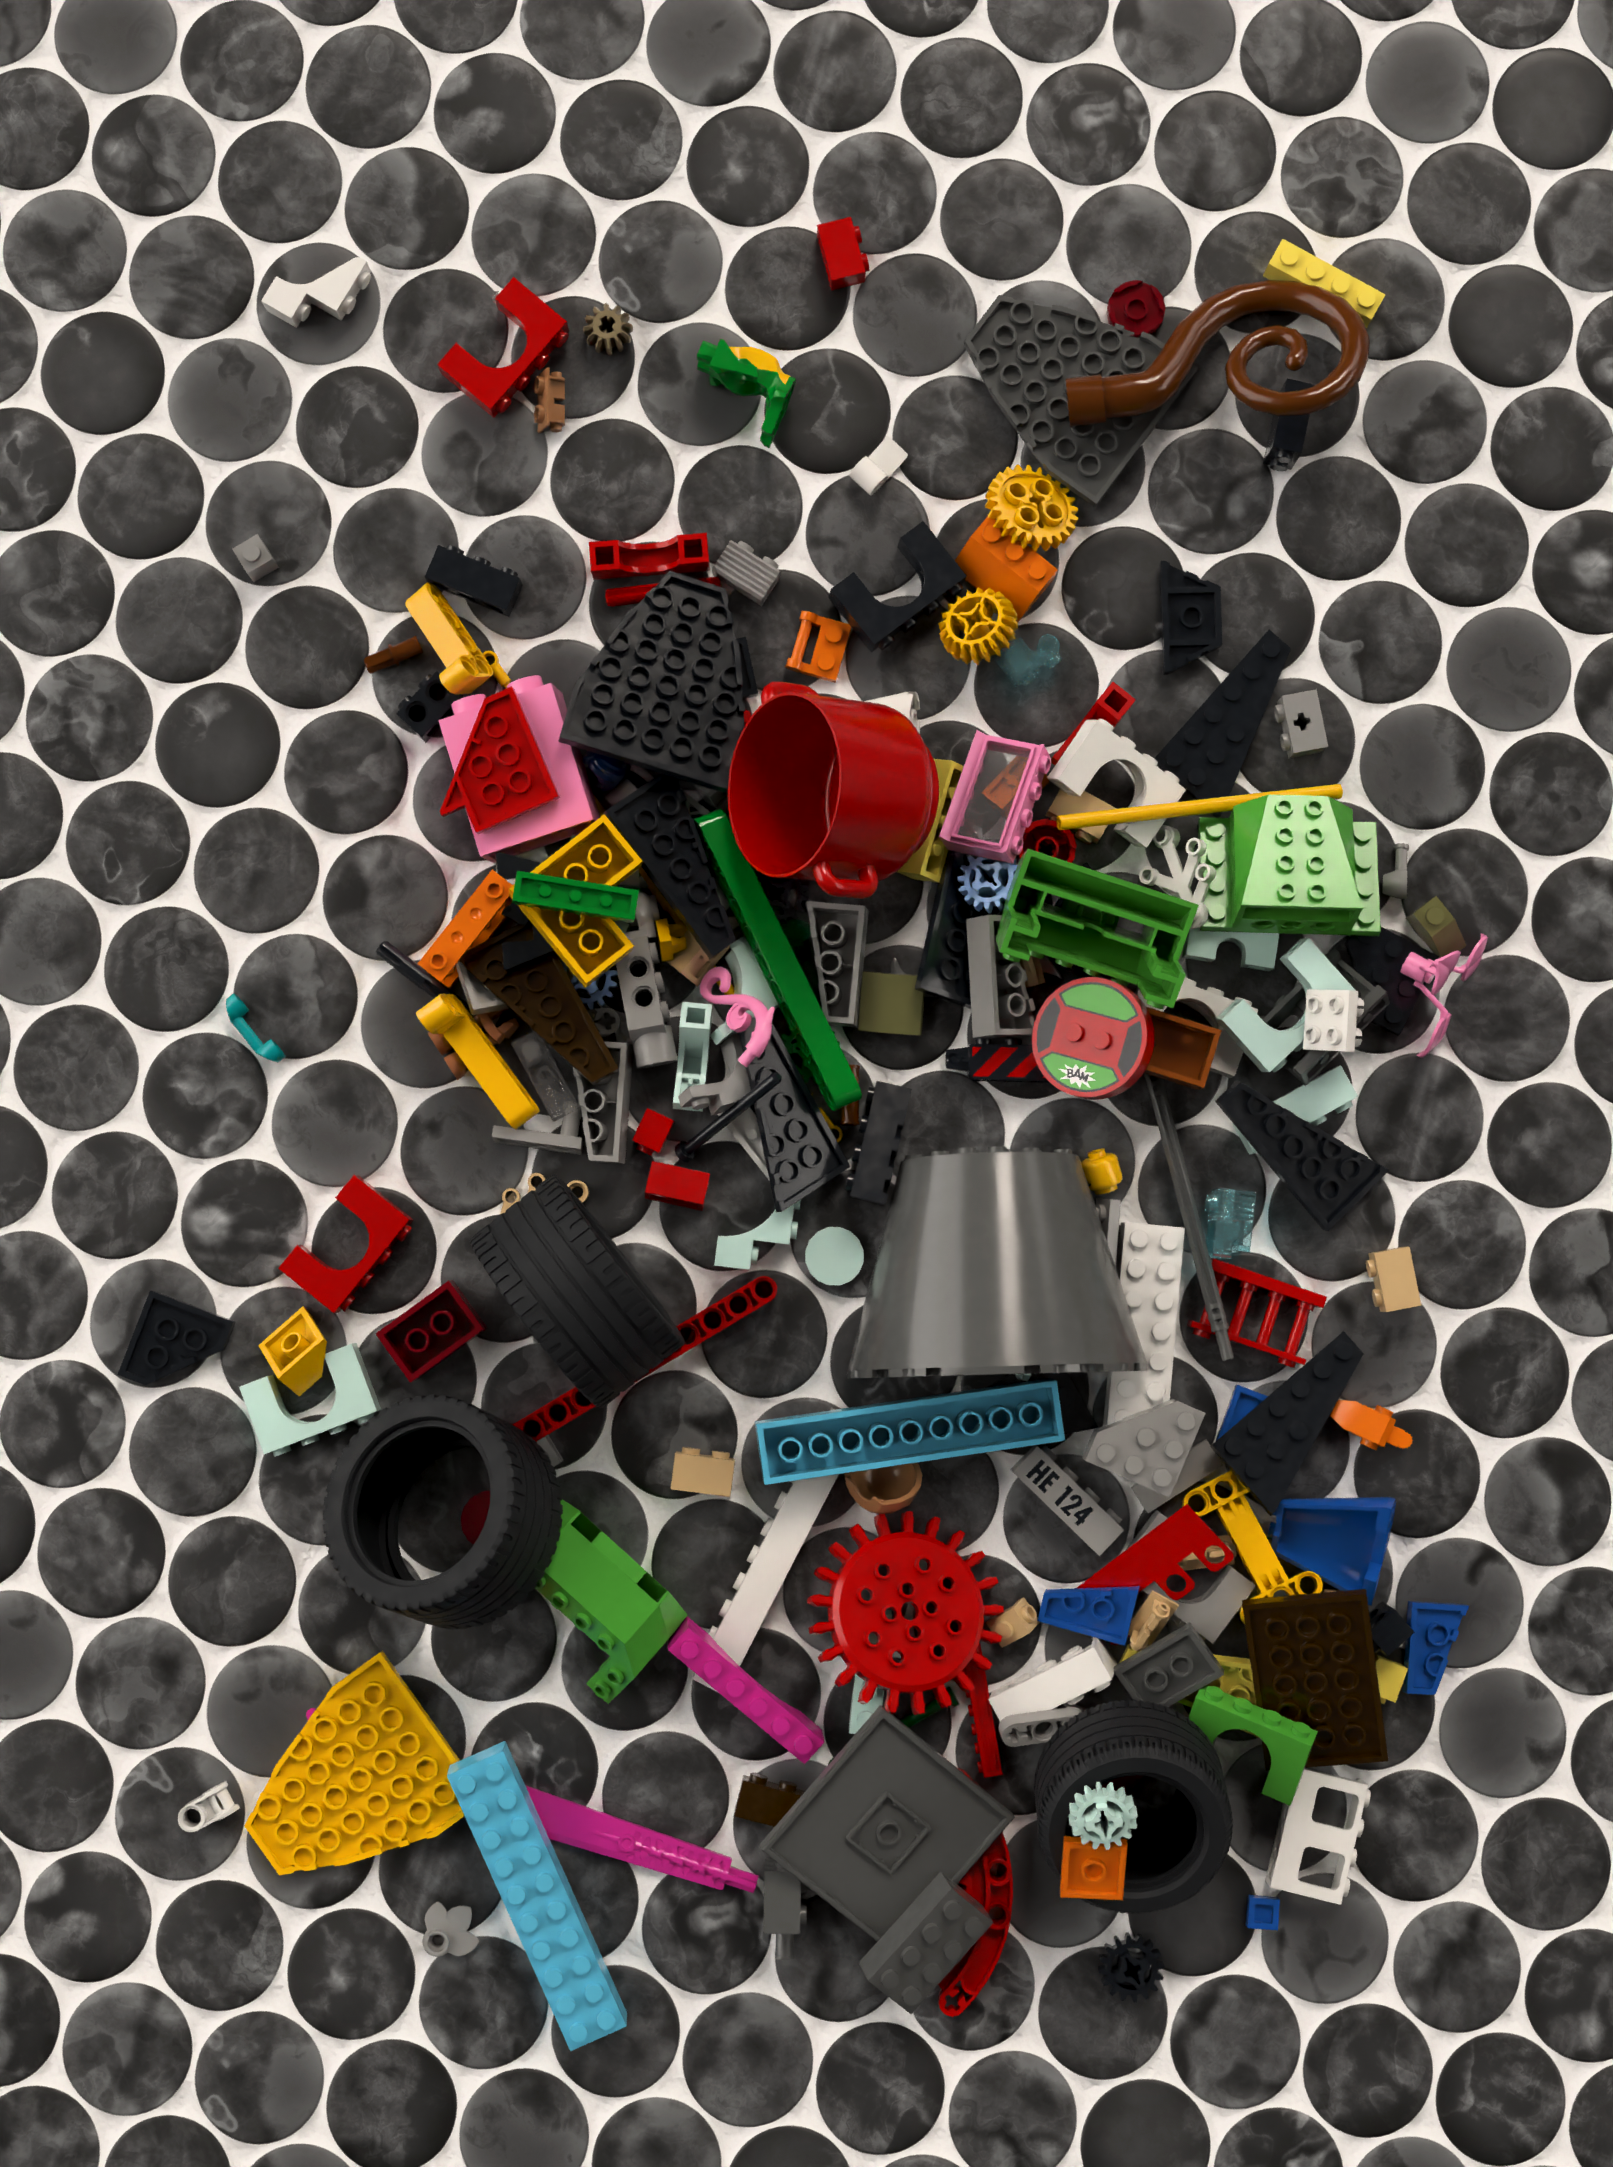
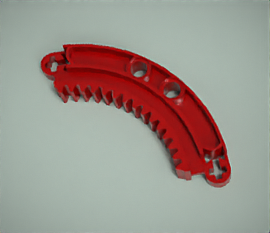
M958 1768V1769H959L960 1771H962L965 1775H967L971 1780H973V1779L971 1778V1776H970L965 1770ZM1003 1832L958 1882V1886L981 1903L988 1914L994 1907H1001L1005 1912L1001 1918L992 1919L994 1923L938 1984L941 1988L938 1995L939 2008L947 2016H958L977 1997L990 1978L1007 1939L1013 1904V1877L1009 1851ZM1001 1863L1006 1868L1002 1875L994 1876L990 1873L991 1866ZM960 1980L963 1990L969 1996L965 1999V1995L962 1992L957 1997L958 2006L954 2007L952 2004L948 2007L945 2006L948 1994L954 1997L960 1992L959 1987L955 1986Z

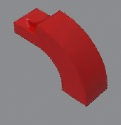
M1112 682L1073 733L1051 758V763L1057 764L1086 720H1098L1101 718L1115 728L1136 699Z

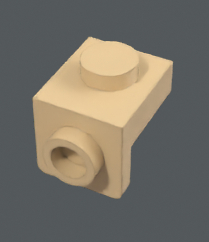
M1023 1597L1013 1606L1004 1610L1003 1613L989 1618L986 1624L991 1631L1002 1636L999 1644L1003 1648L1030 1634L1039 1624L1035 1609Z

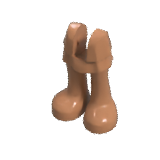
M508 1009L478 1014L473 1017L481 1029L484 1028L485 1035L493 1045L501 1044L504 1038L509 1039L519 1027L516 1018L504 1022L498 1028L492 1022V1020L501 1016ZM428 1032L429 1037L442 1056L453 1049L443 1034H431ZM456 1052L444 1057L445 1062L457 1080L466 1074L467 1066Z

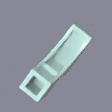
M801 1199L782 1212H776L775 1209L765 1222L749 1232L734 1236H718L714 1265L750 1270L751 1264L757 1265L759 1247L753 1246L754 1240L789 1245L790 1239H796L798 1222L792 1220L794 1209L800 1210Z

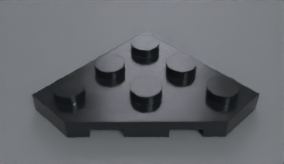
M1381 927L1379 936L1349 935L1345 946L1348 955L1350 954L1355 971L1374 987L1377 985L1381 986L1388 994L1390 1004L1371 1023L1398 1036L1401 1034L1422 992L1413 985L1414 979L1400 973L1403 963L1411 952L1433 961L1438 959L1439 956Z
M150 1290L117 1375L143 1385L151 1384L225 1350L236 1321Z

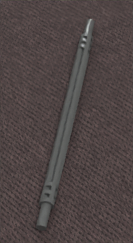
M1144 1073L1202 1290L1205 1309L1208 1313L1211 1332H1215L1222 1361L1234 1359L1227 1333L1229 1325L1226 1320V1313L1223 1309V1302L1220 1298L1167 1098L1165 1083L1162 1078Z

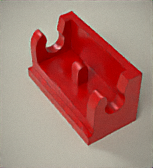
M652 1161L645 1189V1199L703 1211L710 1173Z

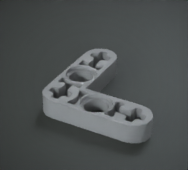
M1066 1707L1010 1715L1001 1720L998 1729L1002 1741L1010 1747L1046 1743L1065 1722H1068L1075 1715H1079L1082 1711L1077 1707ZM1042 1722L1051 1723L1050 1727L1045 1731L1038 1732L1035 1730L1037 1725ZM1012 1728H1017L1015 1733L1009 1734L1012 1732Z

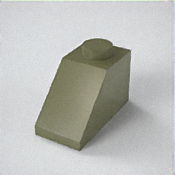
M1437 896L1425 902L1405 918L1430 950L1438 955L1439 958L1454 951H1460L1466 946L1455 918Z

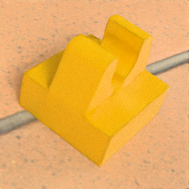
M667 918L655 920L662 962L674 960V953L687 948L686 937H682L684 936L683 925L668 924Z

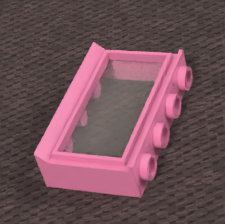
M976 730L939 835L947 850L1011 864L1014 863L1016 855H1019L1023 848L1025 829L1031 825L1033 818L1032 809L1035 800L1038 801L1041 796V783L1044 774H1047L1051 767V757L1044 744L1036 745L990 736Z

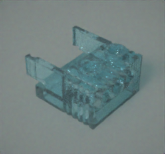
M1216 1188L1211 1190V1195H1206L1205 1212H1209L1206 1245L1210 1258L1231 1259L1232 1251L1250 1252L1257 1192Z

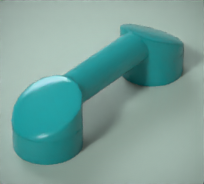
M235 993L230 995L226 999V1008L230 1022L256 1054L273 1062L279 1063L286 1055L272 1039L268 1040L265 1044L260 1040L242 1017L249 1012V1009Z

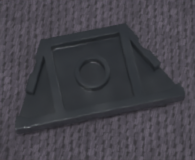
M1161 561L1163 675H1168L1222 646L1221 586L1208 580L1203 581L1189 571L1184 572L1171 566L1167 561Z

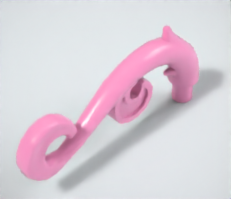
M721 966L714 967L701 980L700 994L702 997L713 1004L733 1005L727 1013L726 1022L728 1027L735 1032H743L750 1026L752 1016L746 1013V1010L752 1011L755 1016V1030L751 1033L750 1041L745 1045L747 1049L738 1058L742 1065L748 1067L755 1057L759 1058L770 1041L775 1008L771 1007L768 1010L760 1000L745 994L713 995L712 987L717 981L721 982L719 990L723 993L727 992L731 985L730 972Z

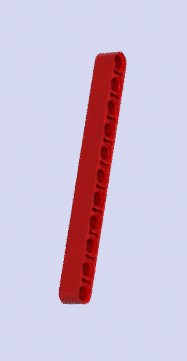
M760 1276L677 1325L676 1327L679 1332L683 1327L692 1328L696 1334L695 1340L690 1344L684 1343L682 1347L668 1358H665L654 1369H650L645 1376L770 1302L777 1294L776 1282L771 1277ZM760 1281H768L773 1287L772 1294L767 1298L759 1297L755 1291L756 1285ZM735 1296H741L747 1302V1308L742 1313H735L730 1307V1301ZM711 1311H715L721 1316V1324L715 1329L709 1328L704 1321L706 1314ZM574 1387L512 1425L527 1433L525 1429L527 1421H537L541 1427L539 1435L531 1436L528 1434L537 1442L592 1409L595 1405L593 1403L589 1405L580 1404L577 1400L579 1390L577 1387ZM560 1404L565 1407L567 1414L564 1420L558 1421L552 1417L551 1409L554 1405Z

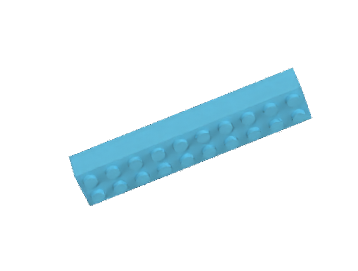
M1052 1378L755 1421L764 1485L1065 1441L1057 1380Z
M506 1741L449 1765L447 1778L570 2051L626 2027L627 2011Z

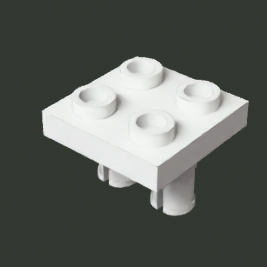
M1307 989L1303 1049L1355 1052V1047L1361 1045L1362 1039H1355L1356 1036H1362V1031L1356 1028L1357 1017H1360L1364 1012V1009H1357V1006H1364V1001L1358 998V991Z

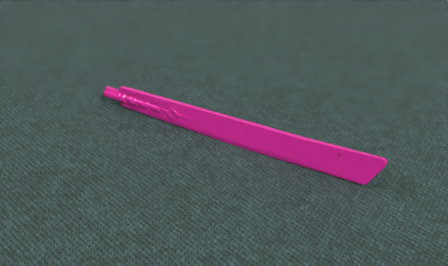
M316 1708L307 1710V1720H309ZM526 1786L546 1833L551 1840L719 1890H723L724 1885L727 1884L754 1893L759 1875L731 1867L732 1858Z

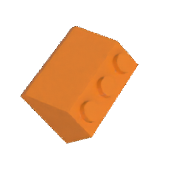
M987 516L969 538L956 557L955 562L966 574L965 580L977 589L979 587L985 592L990 587L995 593L1000 591L1005 598L1009 599L1017 613L1018 619L1016 621L1019 622L1055 579L1058 569L1036 551H1033L1028 545L1023 549L1021 541L1017 540L1012 544L1011 535L1008 534L1002 537L1001 534L1004 529L1002 527L994 528L993 525L996 519H991Z

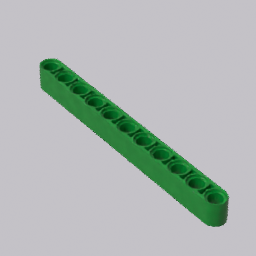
M718 809L694 819L708 862L827 1105L831 1110L836 1111L860 1100L862 1093L859 1084L752 866L745 859L737 845L731 824L722 809Z

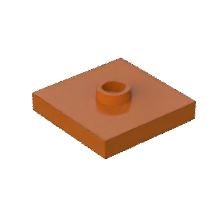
M1064 1836L1060 1898L1123 1900L1127 1839H1121V1846L1111 1842L1110 1849L1106 1850L1104 1844L1100 1843L1097 1849H1093L1092 1841L1083 1845L1081 1837Z

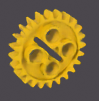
M1017 464L1014 470L1006 467L1003 473L999 472L996 478L992 480L988 487L989 490L985 495V498L988 499L985 508L991 510L988 518L996 519L993 527H1002L1004 529L1001 534L1002 537L1008 534L1011 535L1012 544L1019 540L1023 549L1026 548L1027 544H1031L1033 551H1037L1040 545L1044 551H1048L1050 546L1056 549L1060 543L1064 544L1076 528L1075 524L1078 521V517L1075 514L1078 508L1072 506L1076 499L1074 497H1067L1070 489L1061 488V483L1057 480L1055 482L1051 480L1052 477L1049 474L1046 476L1042 475L1041 467L1036 472H1033L1031 466L1027 465L1023 471L1020 465Z

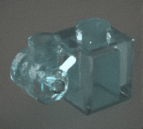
M1046 634L1039 639L1036 651L1030 650L1023 639L1019 637L1009 645V649L1004 648L1001 651V657L996 655L995 662L1014 687L1017 688L1022 683L1025 687L1039 677L1037 672L1044 666L1051 669L1063 658L1058 652L1060 649L1058 639L1051 634Z

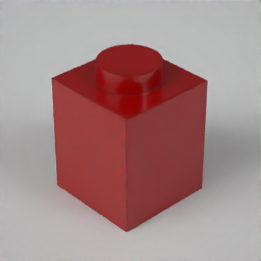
M647 1108L632 1141L638 1143L636 1149L650 1156L653 1155L654 1151L661 1154L675 1121Z

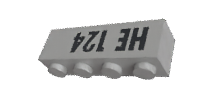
M1033 1445L1010 1470L1100 1556L1124 1531L1119 1525L1122 1519L1111 1508L1105 1512L1097 1504L1101 1499L1089 1487L1085 1490L1075 1483L1079 1477L1067 1466L1062 1470L1054 1462L1058 1457L1046 1445L1041 1449L1037 1445Z

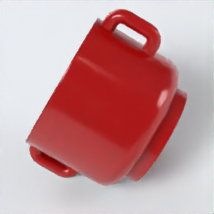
M778 681L770 682L762 690V705L752 714L740 734L731 761L728 780V810L737 845L750 865L764 875L777 878L814 880L824 892L835 897L869 898L877 891L878 882L897 872L923 845L932 829L939 800V780L934 759L912 722L896 709L879 703L819 696L815 690L801 684Z

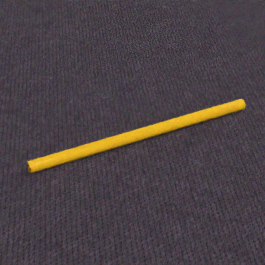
M1340 784L1058 815L1056 822L1058 830L1232 811L1235 805L1268 794L1329 796L1333 799L1342 798L1343 790Z

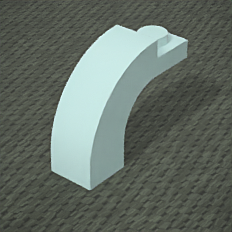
M682 1002L673 1109L703 1112V1109L694 1110L692 1106L681 1108L678 1096L689 1086L706 1084L712 1004Z

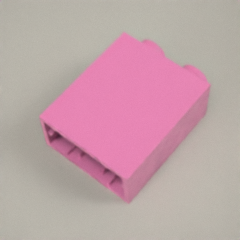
M539 675L515 680L509 683L507 688L512 686L517 693L560 798L480 834L475 832L467 813L479 855L492 863L496 862V853L498 852L516 856L570 838L572 834L576 836L600 818L580 749L558 742L567 713L563 694L552 683L543 685L542 678ZM484 694L467 696L453 702L451 707L454 715L438 720L454 773L484 698H486Z

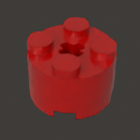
M1041 819L1032 822L1028 828L1026 827L1023 834L1022 851L1019 855H1016L1018 865L1019 860L1027 849L1039 852L1041 849L1040 845H1043L1045 848L1050 847L1052 849L1049 856L1072 863L1075 858L1077 844L1070 829L1058 830L1056 821Z

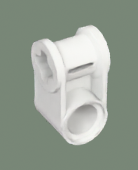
M227 1781L207 1790L180 1810L178 1824L182 1830L186 1832L198 1831L240 1809L238 1804H234L227 1790ZM189 1809L197 1810L201 1815V1821L198 1823L191 1822L187 1817V1811Z

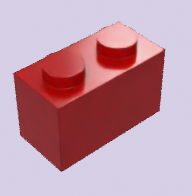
M851 217L817 225V238L831 291L864 283L866 271H869V263L866 253L861 254L858 244L862 243L859 226H853Z

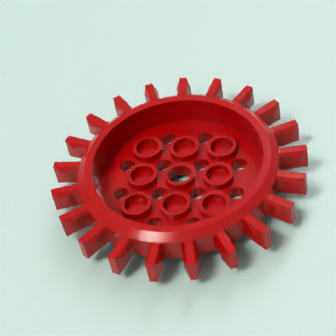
M906 1511L902 1513L900 1519L901 1532L891 1534L886 1515L879 1514L874 1517L878 1538L870 1541L864 1529L859 1524H856L849 1528V1532L858 1545L857 1550L850 1554L843 1545L837 1542L831 1544L828 1548L830 1553L842 1563L838 1572L835 1573L827 1567L815 1569L814 1575L820 1580L832 1584L829 1596L816 1594L807 1599V1604L828 1608V1622H817L808 1628L809 1634L831 1633L834 1646L824 1650L818 1656L820 1663L828 1662L840 1655L848 1665L834 1682L838 1687L849 1683L855 1674L866 1681L858 1697V1702L861 1704H867L873 1698L877 1687L887 1691L884 1704L885 1709L893 1714L896 1713L899 1706V1694L910 1693L913 1715H920L925 1713L923 1691L932 1689L939 1706L945 1708L952 1705L950 1695L945 1687L946 1682L953 1679L965 1693L971 1692L975 1686L971 1679L963 1672L966 1665L970 1662L977 1669L983 1671L989 1670L992 1666V1663L986 1657L977 1653L976 1649L980 1640L988 1644H996L1002 1640L1000 1634L983 1629L984 1616L994 1617L1004 1612V1606L997 1604L983 1605L981 1591L993 1588L999 1583L997 1577H986L977 1581L973 1575L971 1568L983 1560L985 1557L983 1551L970 1554L966 1560H963L955 1552L965 1536L962 1530L952 1534L946 1544L936 1539L941 1518L936 1516L930 1518L926 1524L925 1533L919 1534L913 1531V1511ZM920 1560L927 1562L926 1570H922L919 1567ZM880 1565L886 1567V1576L879 1574L878 1568ZM944 1578L951 1581L950 1589H946L943 1586ZM904 1584H908L911 1588L909 1595H906L902 1590ZM863 1590H867L870 1593L868 1601L864 1600L861 1596ZM928 1602L932 1603L935 1607L933 1613H929L926 1609ZM904 1603H910L915 1608L916 1614L912 1620H907L902 1616L901 1608ZM887 1608L893 1610V1619L886 1617L885 1612ZM952 1621L958 1624L957 1632H953L950 1628ZM911 1627H915L918 1631L916 1638L911 1637L909 1633ZM870 1633H874L877 1636L876 1644L869 1642L868 1636ZM935 1646H939L942 1650L940 1657H937L933 1652ZM894 1652H898L901 1655L899 1663L893 1660Z

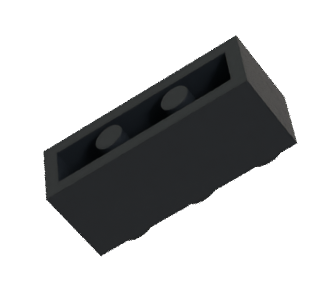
M440 545L437 546L425 575L427 582L434 584L441 590L510 617L523 586L520 578L517 577V572L506 567H502L501 570L490 566V561L479 556H475L474 559L463 555V550L452 545H448L447 548Z

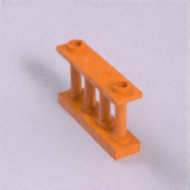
M492 869L421 958L418 965L451 989L459 979L456 964L468 950L489 940L507 918L501 913L512 903L509 888L513 885Z

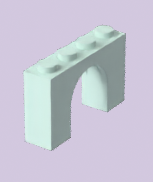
M1310 938L1300 939L1280 958L1282 963L1302 984L1305 994L1307 989L1356 991ZM1236 999L1215 1018L1216 1022L1261 1072L1278 1071L1287 1063L1285 1058L1293 1050L1298 1052L1303 1048L1305 1011L1301 1019L1294 1026L1285 1030H1277L1267 1025L1244 999Z
M357 1343L349 1344L325 1354V1360L335 1384L336 1397L330 1412L319 1421L306 1422L291 1415L284 1406L273 1375L239 1387L264 1454L273 1452L274 1457L292 1451L290 1445L301 1441L302 1446L320 1440L318 1437L319 1433L329 1430L330 1435L348 1429L346 1423L357 1419L358 1424H362L372 1418L374 1412L381 1410Z

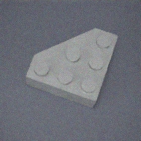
M1171 1399L1153 1408L1143 1410L1120 1421L1093 1430L1082 1459L1170 1498L1206 1413Z

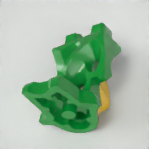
M720 339L718 346L703 340L697 353V360H699L697 370L710 375V385L718 386L723 384L732 393L743 397L762 395L766 398L765 420L761 427L760 441L765 447L770 448L780 422L786 414L795 388L796 378L785 374L780 368L778 360L763 350L753 347H729L723 339Z

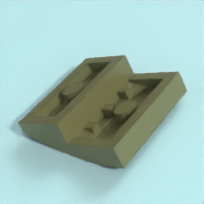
M863 971L858 1030L922 1035L925 993L915 990L918 975Z

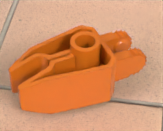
M1338 1400L1330 1414V1417L1343 1430L1361 1437L1360 1444L1377 1451L1378 1446L1384 1447L1386 1443L1398 1448L1408 1449L1413 1441L1411 1434L1394 1426L1396 1419L1392 1418L1394 1412L1379 1405L1374 1410L1356 1401Z

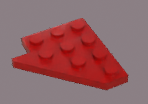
M512 686L484 698L440 809L441 816L445 817L466 808L477 834L560 798L517 693Z

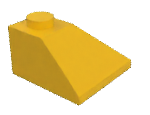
M302 1306L258 1345L276 1377L299 1397L322 1377L327 1346L325 1337L308 1310Z

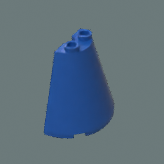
M1396 1498L1282 1499L1273 1514L1276 1516V1522L1271 1521L1267 1539L1272 1540L1271 1547L1276 1556L1305 1572L1311 1571L1318 1574L1322 1581L1338 1590L1366 1589L1368 1605L1372 1606L1390 1538Z

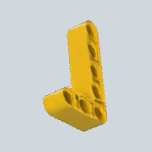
M439 994L416 1012L422 1025L431 1034L444 1035L512 1128L518 1129L540 1112L535 1101L455 995Z

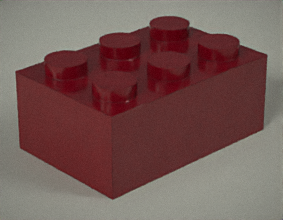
M449 1280L378 1331L376 1336L411 1383L422 1377L488 1328L453 1280Z

